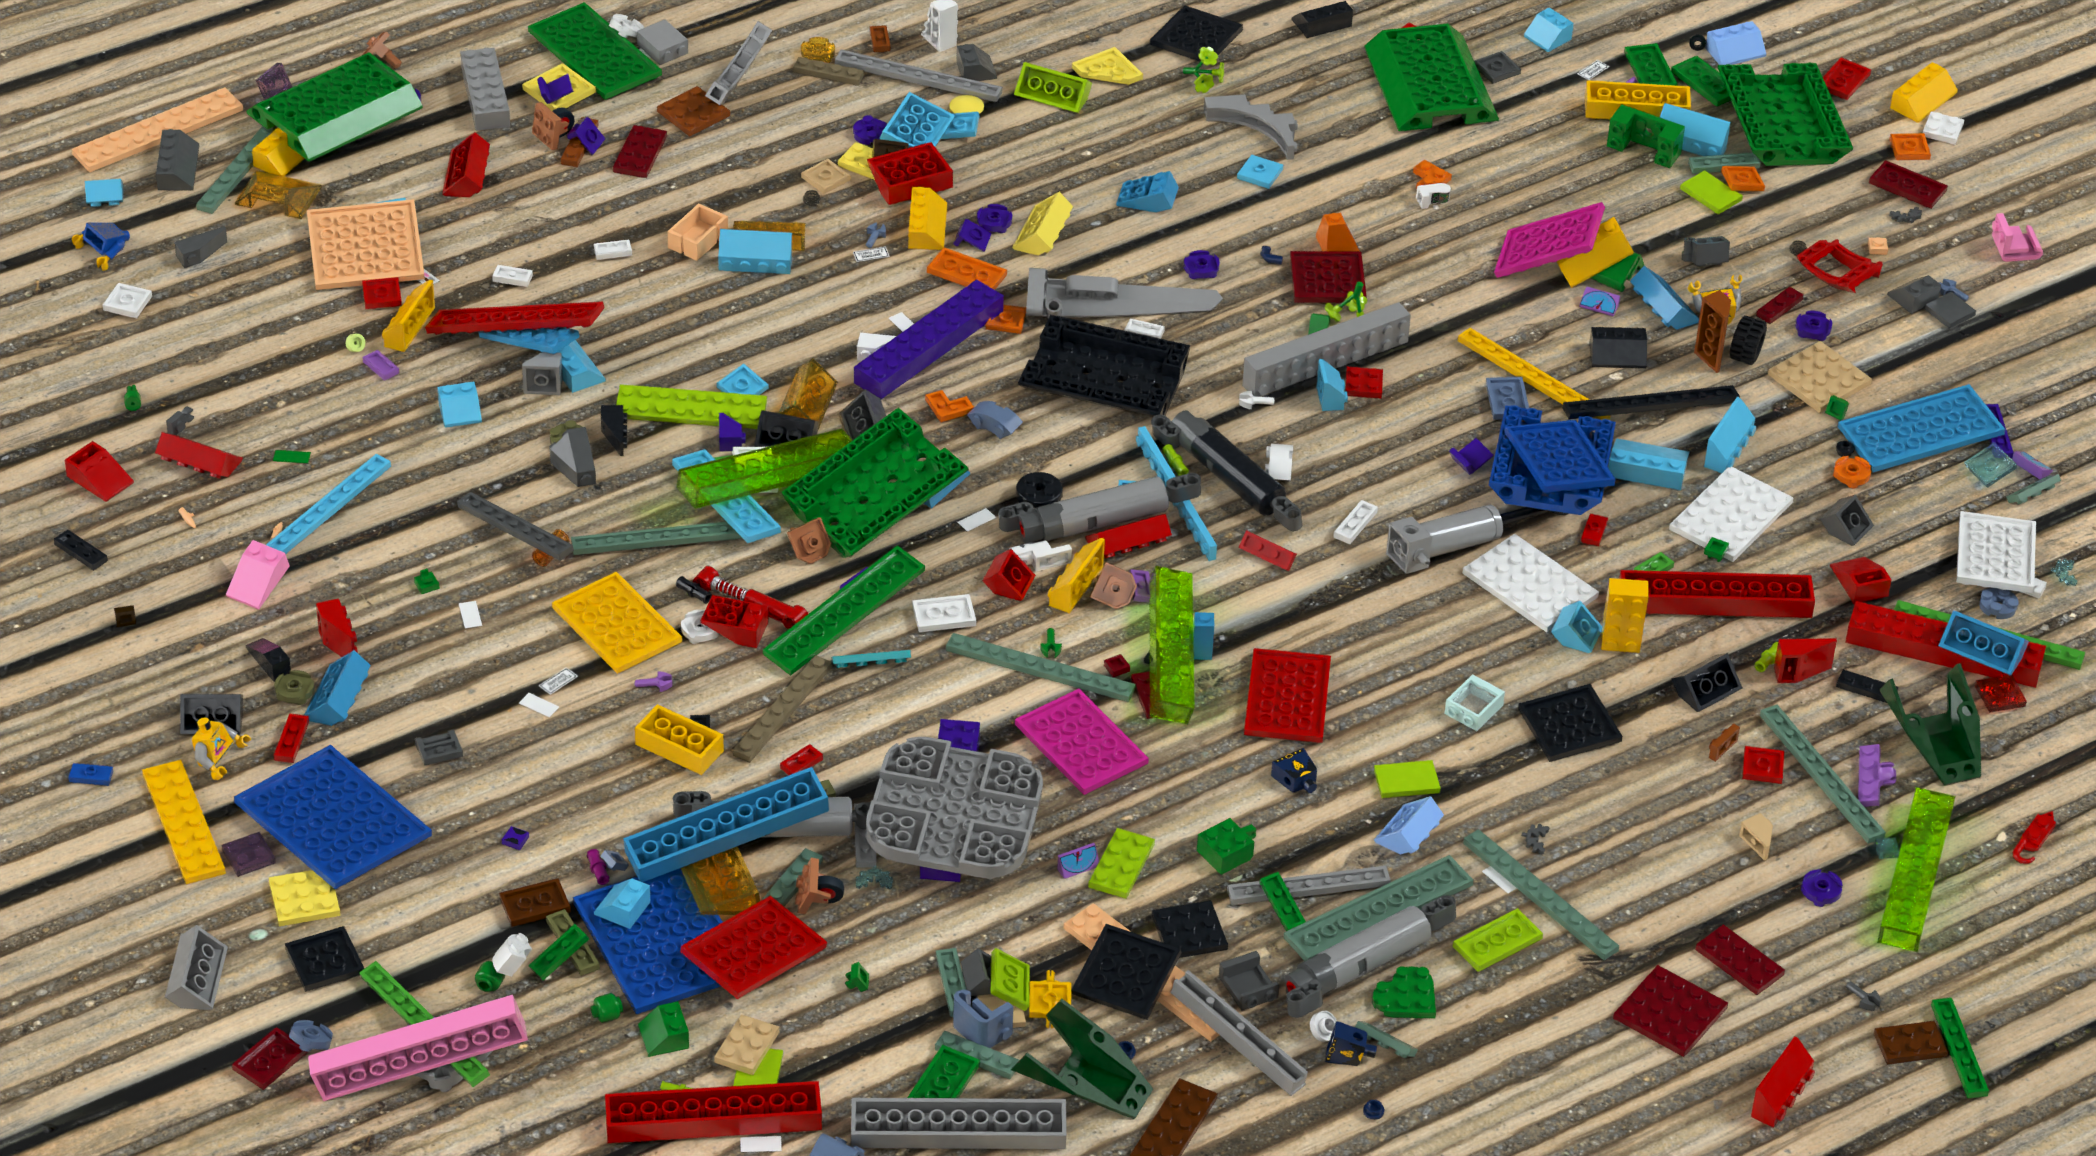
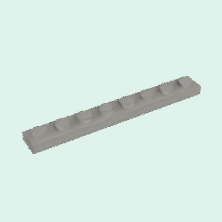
M1386 866L1282 878L1293 898L1376 888L1391 882ZM1259 881L1227 885L1231 905L1269 901Z

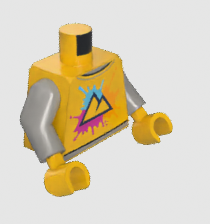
M1734 275L1731 277L1730 284L1734 289L1724 287L1698 292L1701 287L1700 281L1697 280L1695 282V287L1691 282L1688 285V291L1694 295L1692 298L1696 311L1700 313L1703 297L1720 290L1731 299L1728 324H1730L1732 319L1735 318V312L1739 310L1741 305V289H1739V285L1742 281V276H1738L1739 282L1734 281Z
M206 717L201 718L197 722L199 729L192 737L195 759L199 766L204 767L207 771H211L212 779L219 780L227 774V770L223 766L216 767L233 746V739L236 740L237 747L244 748L248 745L243 741L249 742L251 737L247 734L237 735L238 732L220 721L214 722L209 721Z

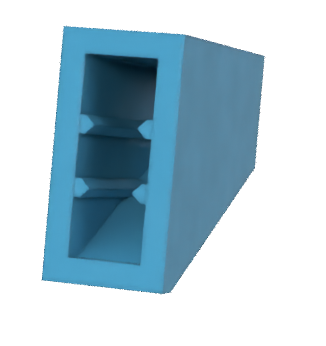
M1195 612L1192 659L1212 660L1215 627L1214 613Z

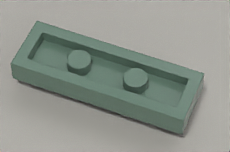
M2059 474L2046 476L2006 496L2009 503L2017 502V504H2022L2028 501L2027 497H2036L2042 494V490L2047 491L2054 488L2055 484L2061 481Z
M1358 1021L1355 1028L1367 1032V1039L1371 1040V1038L1378 1040L1377 1044L1386 1049L1391 1047L1396 1050L1395 1054L1403 1058H1407V1056L1415 1057L1418 1051L1415 1047L1365 1021Z

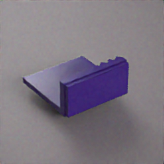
M569 74L548 84L543 77L537 79L541 96L547 104L574 92Z
M588 116L578 120L566 135L570 140L578 137L591 155L596 152L605 140V137Z
M965 219L958 229L953 244L957 247L964 240L984 252L992 233Z
M1477 438L1459 452L1455 448H1451L1449 451L1452 459L1469 475L1473 474L1494 457V454Z

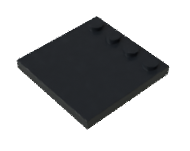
M1184 5L1150 39V45L1201 62L1198 55L1202 47H1211L1219 55L1243 31V24Z
M1591 684L1518 704V710L1549 762L1622 742V734Z
M1105 924L1071 989L1072 995L1148 1020L1182 953L1181 949Z

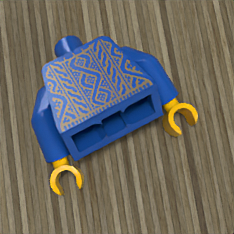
M89 222L86 223L85 230L82 231L81 235L77 234L72 237V243L76 249H80L84 246L83 240H85L97 252L105 255V257L97 258L96 261L97 267L101 266L102 271H105L109 267L108 260H112L118 252L123 250L125 241L130 239V234L127 230L122 231L114 223Z

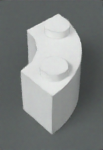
M1271 443V447L1267 446L1266 457L1270 458L1269 464H1265V471L1275 480L1291 481L1293 445Z
M521 933L510 935L492 958V962L498 973L512 977L526 960L532 948L525 935Z

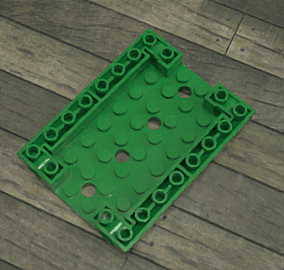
M1448 23L1382 30L1364 45L1398 131L1432 128L1433 117L1461 114L1465 124L1499 121V117L1463 35Z
M368 52L254 105L246 112L267 130L277 126L287 134L288 146L310 162L422 109L423 105L409 81Z
M1817 63L1783 64L1781 75H1755L1751 64L1718 65L1719 73L1751 150L1766 166L1834 164L1853 150L1852 143Z
M898 407L781 493L796 516L804 523L821 517L830 539L831 547L844 558L854 555L967 472L969 468L948 449L943 448L939 450L924 437L922 427ZM920 458H926L925 461H918ZM891 479H896V480H897V481L894 482V483L889 482ZM863 500L868 501L866 504H859ZM832 522H838L835 526L830 525Z

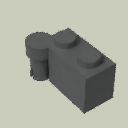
M1723 236L1696 239L1686 237L1684 238L1682 260L1693 262L1696 266H1705L1711 263L1720 265L1722 262H1729L1730 241Z

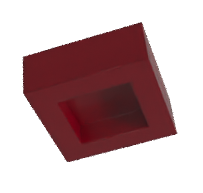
M1121 654L1104 660V667L1113 678L1130 672V665Z

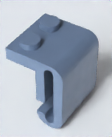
M959 990L954 994L953 1027L966 1039L991 1048L1012 1035L1014 1006L1006 1002L991 1011L976 998L972 1001L971 1007V992Z
M823 1133L818 1138L809 1156H865V1150L855 1145L851 1147L846 1144L845 1140L837 1136L832 1138Z

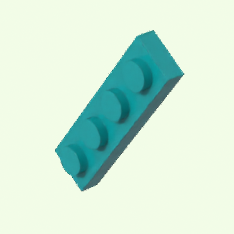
M911 650L832 656L831 661L832 664H837V668L848 667V663L856 662V666L868 665V661H875L876 664H887L889 659H895V663L907 662L906 658H911Z

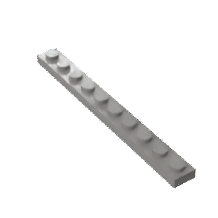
M840 50L835 58V64L857 68L875 75H882L957 94L972 95L988 101L997 102L1002 94L1003 87L846 50Z

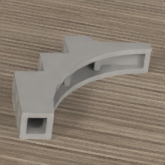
M1245 94L1204 97L1206 121L1236 123L1258 130L1278 144L1287 160L1294 159V152H1297L1294 134L1295 130L1298 129L1297 120H1294L1292 113L1274 114L1273 110H1270L1269 104L1250 105V101H1247Z

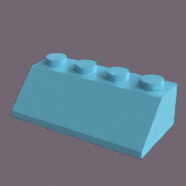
M1667 103L1664 104L1660 118L1685 126L1682 150L1701 156L1724 155L1727 149L1731 122Z
M720 229L719 270L790 274L792 265V233Z
M576 340L557 352L562 355L563 381L572 393L606 381L605 377Z
M1737 397L1708 439L1705 468L1723 473L1728 467H1733L1735 458H1739L1742 448L1748 444L1749 437H1753L1756 431V426H1754L1755 417L1741 398Z

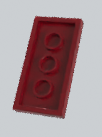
M633 125L613 166V172L647 178L667 138V131Z
M1887 160L1881 164L1869 179V184L1930 209L1941 199L1948 188V185Z
M1724 924L1696 944V951L1756 995L1760 994L1785 974L1784 968Z

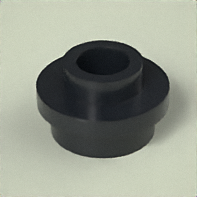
M1695 34L1690 38L1689 45L1693 50L1700 51L1705 48L1706 39L1701 34ZM1699 41L1701 42V44L1696 45L1695 42Z
M1840 441L1836 445L1837 454L1841 457H1850L1855 450L1854 445L1849 441Z

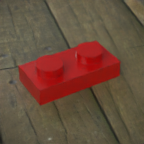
M809 744L782 761L780 769L788 775L797 773L821 762L823 754Z

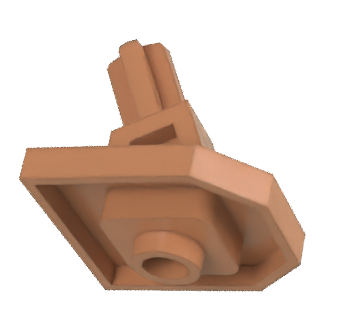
M384 30L376 38L374 36L371 37L366 43L369 46L363 55L368 52L373 55L375 52L394 69L399 68L402 63L401 60L383 44L390 34Z
M821 517L797 528L791 527L790 531L787 532L797 559L811 564L827 556L831 542Z
M1105 562L1100 575L1096 576L1097 581L1090 594V598L1115 609L1128 605L1137 588L1132 573Z

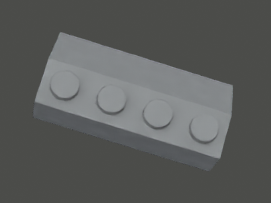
M198 925L183 933L179 939L165 998L184 1009H213L228 946Z

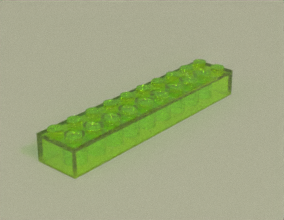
M841 428L681 468L678 470L676 487L694 509L784 487L795 483L853 440Z
M1155 566L1149 581L1150 717L1188 725L1195 709L1192 573Z
M1916 787L1877 943L1918 952L1956 796Z

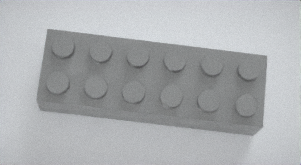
M495 48L460 51L461 70L475 130L510 127V111Z

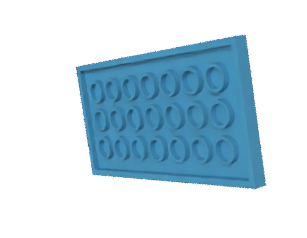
M1970 384L1838 422V428L1846 439L1854 445L1855 451L1861 458L1869 462L1872 473L2005 434V428Z

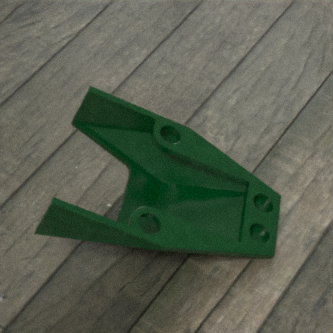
M1960 663L1956 664L1946 675V713L1921 718V716L1915 713L1906 715L1894 680L1889 679L1880 689L1881 694L1904 731L1944 786L1981 777L1980 717Z
M1061 998L1046 1014V1018L1071 1049V1054L1058 1075L1028 1052L1011 1070L1135 1119L1153 1091L1152 1086L1110 1034Z

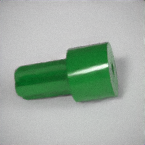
M135 385L127 386V393L124 396L125 407L130 411H136L141 407V395L138 393Z

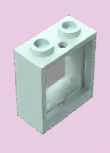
M1472 674L1446 699L1444 714L1478 731L1503 706L1505 691Z

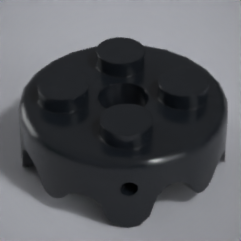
M1033 472L1026 474L1019 479L1016 485V499H1018L1019 503H1031L1033 508L1061 501L1063 497L1062 483L1058 478L1049 473Z

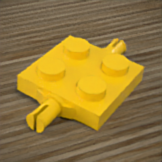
M1050 970L1046 972V980L1030 981L1029 1018H1046V1014L1061 998L1071 1005V982L1055 980V972L1051 970V976ZM1046 1018V1028L1049 1029L1050 1022Z

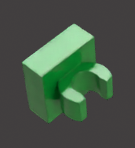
M1833 395L1830 397L1825 413L1841 421L1845 417L1849 402Z
M1711 537L1704 549V554L1709 559L1713 557L1717 559V562H1720L1729 548V543Z
M427 568L420 570V575L414 577V583L421 594L440 589L438 580L432 571L428 572Z
M859 962L851 964V971L845 975L849 980L845 982V985L849 989L857 987L860 992L868 990L869 973Z

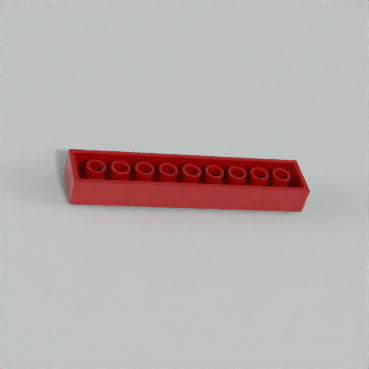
M1620 570L1619 579L1648 581L1646 614L1813 617L1815 596L1811 575Z
M1858 601L1855 602L1845 643L1950 668L1960 663L1963 671L2036 688L2046 645L2029 642L2012 675H2008L1939 647L1938 645L1948 622Z
M819 1081L605 1094L607 1143L822 1130Z

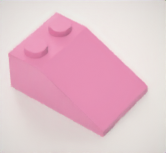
M252 540L242 554L226 596L259 610L290 567L286 554Z

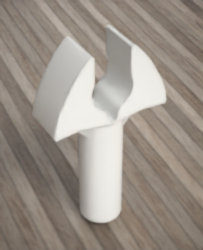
M1246 391L1239 395V405L1247 409H1252L1253 404L1273 405L1275 401L1273 397L1253 396L1252 391Z

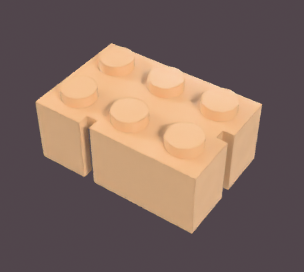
M698 203L667 231L668 248L680 254L684 252L685 256L698 261L719 241L720 229H728V216Z

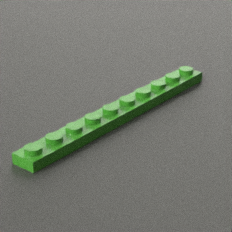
M1900 600L1897 601L1894 609L1943 622H1949L1951 614ZM2002 629L2029 642L2046 645L2043 660L2080 670L2085 652Z
M377 961L359 972L361 978L409 1025L434 1018ZM475 1057L449 1064L472 1087H475L490 1076L488 1070Z

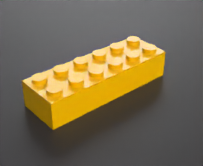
M1591 80L1586 82L1585 118L1610 120L1621 104L1660 117L1665 103L1691 110L1690 86Z

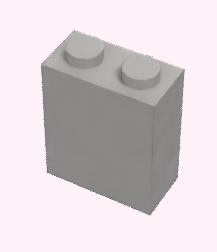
M662 20L637 31V45L659 65L688 54V39L667 20Z

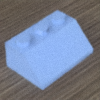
M1753 21L1707 32L1705 49L1719 65H1733L1766 57L1761 31Z
M1431 796L1406 803L1376 836L1374 841L1400 855L1408 852L1410 854L1414 853L1419 849V844L1429 837V832L1440 824L1439 821L1444 814Z

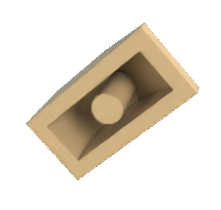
M1759 813L1741 822L1739 836L1763 860L1768 859L1773 825L1769 819H1766Z

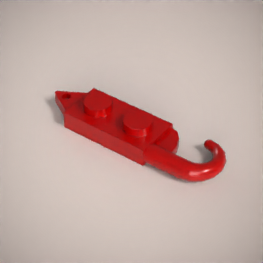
M2053 811L2042 815L2037 814L2023 833L2012 852L2013 858L2017 862L2029 864L2035 860V857L2029 859L2022 858L2020 853L2023 849L2027 851H2038L2055 828L2056 822L2054 821Z

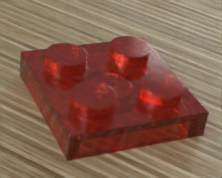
M2013 675L1976 680L1975 687L1989 713L2026 707L2027 701Z

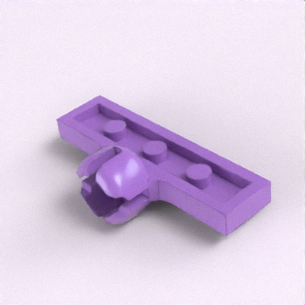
M1879 744L1860 746L1858 800L1864 807L1879 806L1880 787L1896 783L1894 763L1890 761L1880 763L1881 749Z

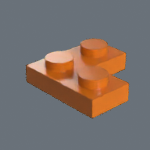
M1426 160L1421 161L1413 168V173L1423 178L1417 182L1416 189L1417 186L1446 184L1452 178V174Z
M943 390L925 395V401L940 423L965 416L974 408L967 396L949 401Z

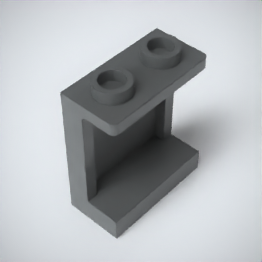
M1257 950L1220 963L1219 978L1241 1011L1278 998L1279 984L1278 982L1272 983L1260 966V955Z

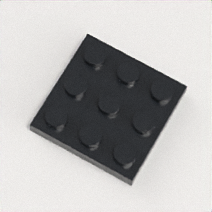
M1211 900L1152 910V918L1161 942L1180 948L1182 953L1179 958L1228 950V942Z
M344 926L285 943V950L305 992L359 976V972L365 969Z

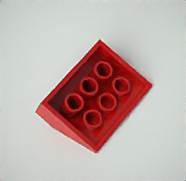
M932 142L867 159L879 191L888 205L911 200L912 187L931 188L934 192L953 188V170Z

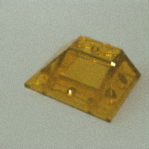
M255 171L235 201V205L252 208L258 199L283 204L285 216L302 219L321 190L322 185Z

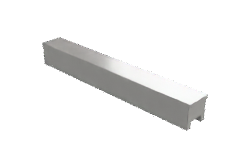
M1188 970L1185 972V976L1179 980H1174L1170 993L1290 1096L1306 1085L1305 1081L1308 1072L1193 973Z

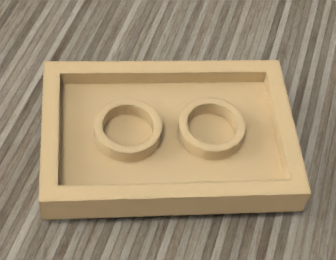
M741 1014L715 1055L714 1063L754 1075L778 1036L779 1026Z

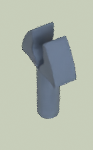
M877 222L867 227V234H871L866 243L868 248L873 247L878 237L886 238L884 224L878 230H876Z
M1943 279V283L1939 282L1941 284L1940 293L1943 296L1953 292L1964 302L1969 299L1968 295L1956 288V281Z

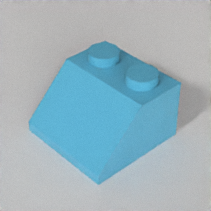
M1549 7L1536 15L1524 33V37L1545 51L1550 52L1572 39L1574 23Z
M122 180L85 181L86 203L91 204V207H100L101 203H109V206L120 205L119 202H123Z
M1319 359L1316 388L1322 411L1344 410V403L1348 401L1347 391H1344V379H1341L1339 371L1323 359Z
M475 382L438 387V402L445 428L482 422Z
M1577 601L1562 608L1551 633L1562 646L1591 653L1600 636L1602 626L1581 601Z
M633 878L614 885L594 911V915L630 929L650 903V885Z

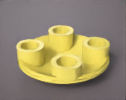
M972 95L957 96L951 100L949 105L952 114L979 112L980 114L984 110L982 100Z

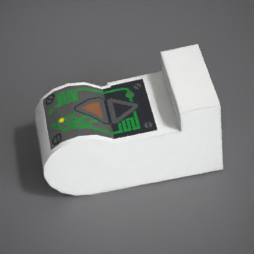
M1445 183L1417 186L1416 199L1421 209L1428 208L1430 204H1445L1449 202L1451 188Z

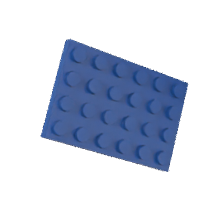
M1576 420L1505 427L1506 436L1544 493L1594 487L1604 488L1615 485V477Z

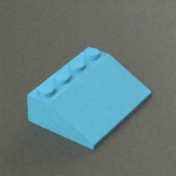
M909 92L882 131L880 139L909 143L908 148L932 142L936 147L955 118V115Z
M1616 438L1608 469L1616 479L1681 490L1689 451Z

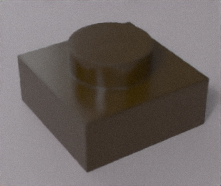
M134 605L114 608L117 627L136 624Z

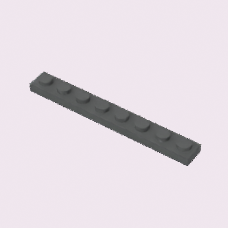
M472 492L457 501L458 508L560 561L574 551L572 544Z

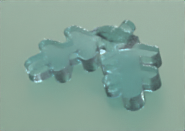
M2063 559L2062 562L2058 560L2055 569L2052 568L2051 572H2055L2056 576L2059 577V582L2064 580L2067 586L2070 584L2073 586L2077 585L2078 581L2074 579L2075 576L2068 575V570L2073 569L2074 560L2067 561V559Z
M873 866V869L868 871H860V876L855 878L857 889H860L862 886L868 887V881L873 882V876H876L875 882H880V887L886 886L887 889H892L893 877H889L888 871L882 872L876 866Z

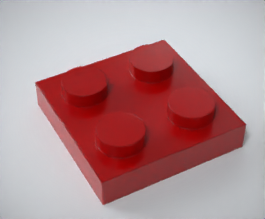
M398 277L362 280L365 309L402 306Z
M1347 367L1345 386L1347 396L1382 399L1383 369Z
M1745 746L1742 779L1782 784L1784 751Z

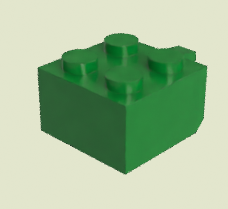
M1228 818L1198 834L1197 852L1222 875L1251 860L1254 855L1255 843L1252 839L1256 837L1257 830L1252 824L1240 828L1231 818Z

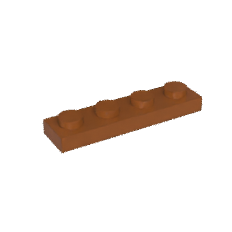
M591 119V121H592V122L595 124V126L598 128V126H599L598 120H596V119ZM578 137L569 141L561 157L562 165L579 166L587 149Z

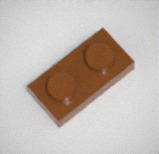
M869 26L873 52L891 51L887 26Z
M1733 723L1728 729L1723 730L1721 736L1712 740L1709 745V758L1716 762L1738 741L1739 726Z

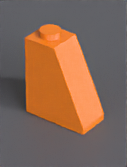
M1341 212L1323 215L1316 233V238L1322 251H1360Z

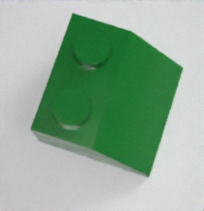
M679 1001L658 1005L638 1023L648 1057L689 1049V1031Z

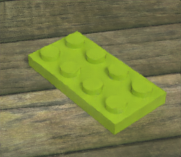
M1117 828L1089 880L1088 888L1127 899L1155 845V839Z
M1517 908L1453 941V948L1477 972H1480L1543 939V933Z

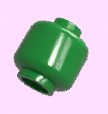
M486 961L481 964L475 974V982L478 988L484 992L496 991L505 979L504 974L498 973L495 970L492 961Z
M613 993L596 997L593 1001V1006H590L593 1018H598L601 1023L616 1020L620 1017V1013L623 1012L619 996H615Z

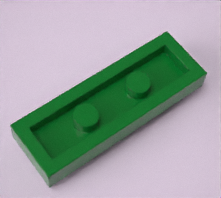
M1279 872L1260 879L1259 883L1286 931L1306 922Z
M574 924L528 966L544 981L589 940V937Z

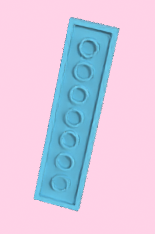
M705 449L672 459V466L747 543L781 533V526Z

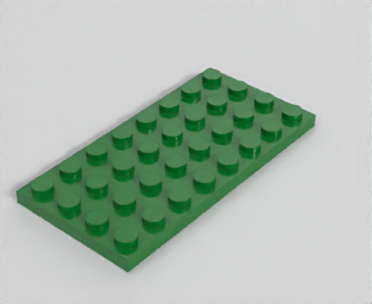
M585 2L528 26V32L567 67L595 86L596 92L604 100L662 76L661 68L625 37L620 36L616 29L611 28L609 23Z

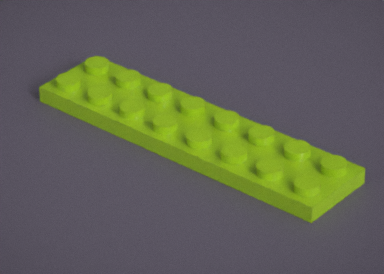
M620 384L616 405H623V412L627 413V419L719 426V413H724L740 423L742 428L758 429L761 410L766 411L767 396Z

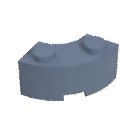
M993 401L979 402L967 414L977 429L989 430L999 439L1011 435L1023 423L1012 410L1007 407L997 406L996 402Z

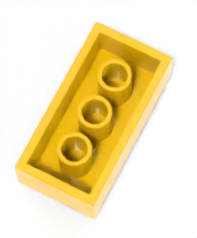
M1609 578L1601 630V650L1640 653L1648 602V581Z
M658 704L635 727V745L700 775L724 752L723 734Z

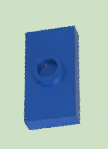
M73 763L69 774V782L109 786L113 775V767Z

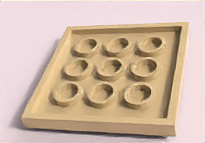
M1821 341L1775 365L1768 371L1770 377L1819 413L1826 410L1831 396L1835 395L1846 399L1872 383V378Z

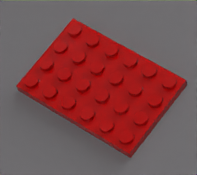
M1254 648L1244 735L1323 743L1331 656Z
M770 895L683 944L680 952L736 999H739L827 947V941Z

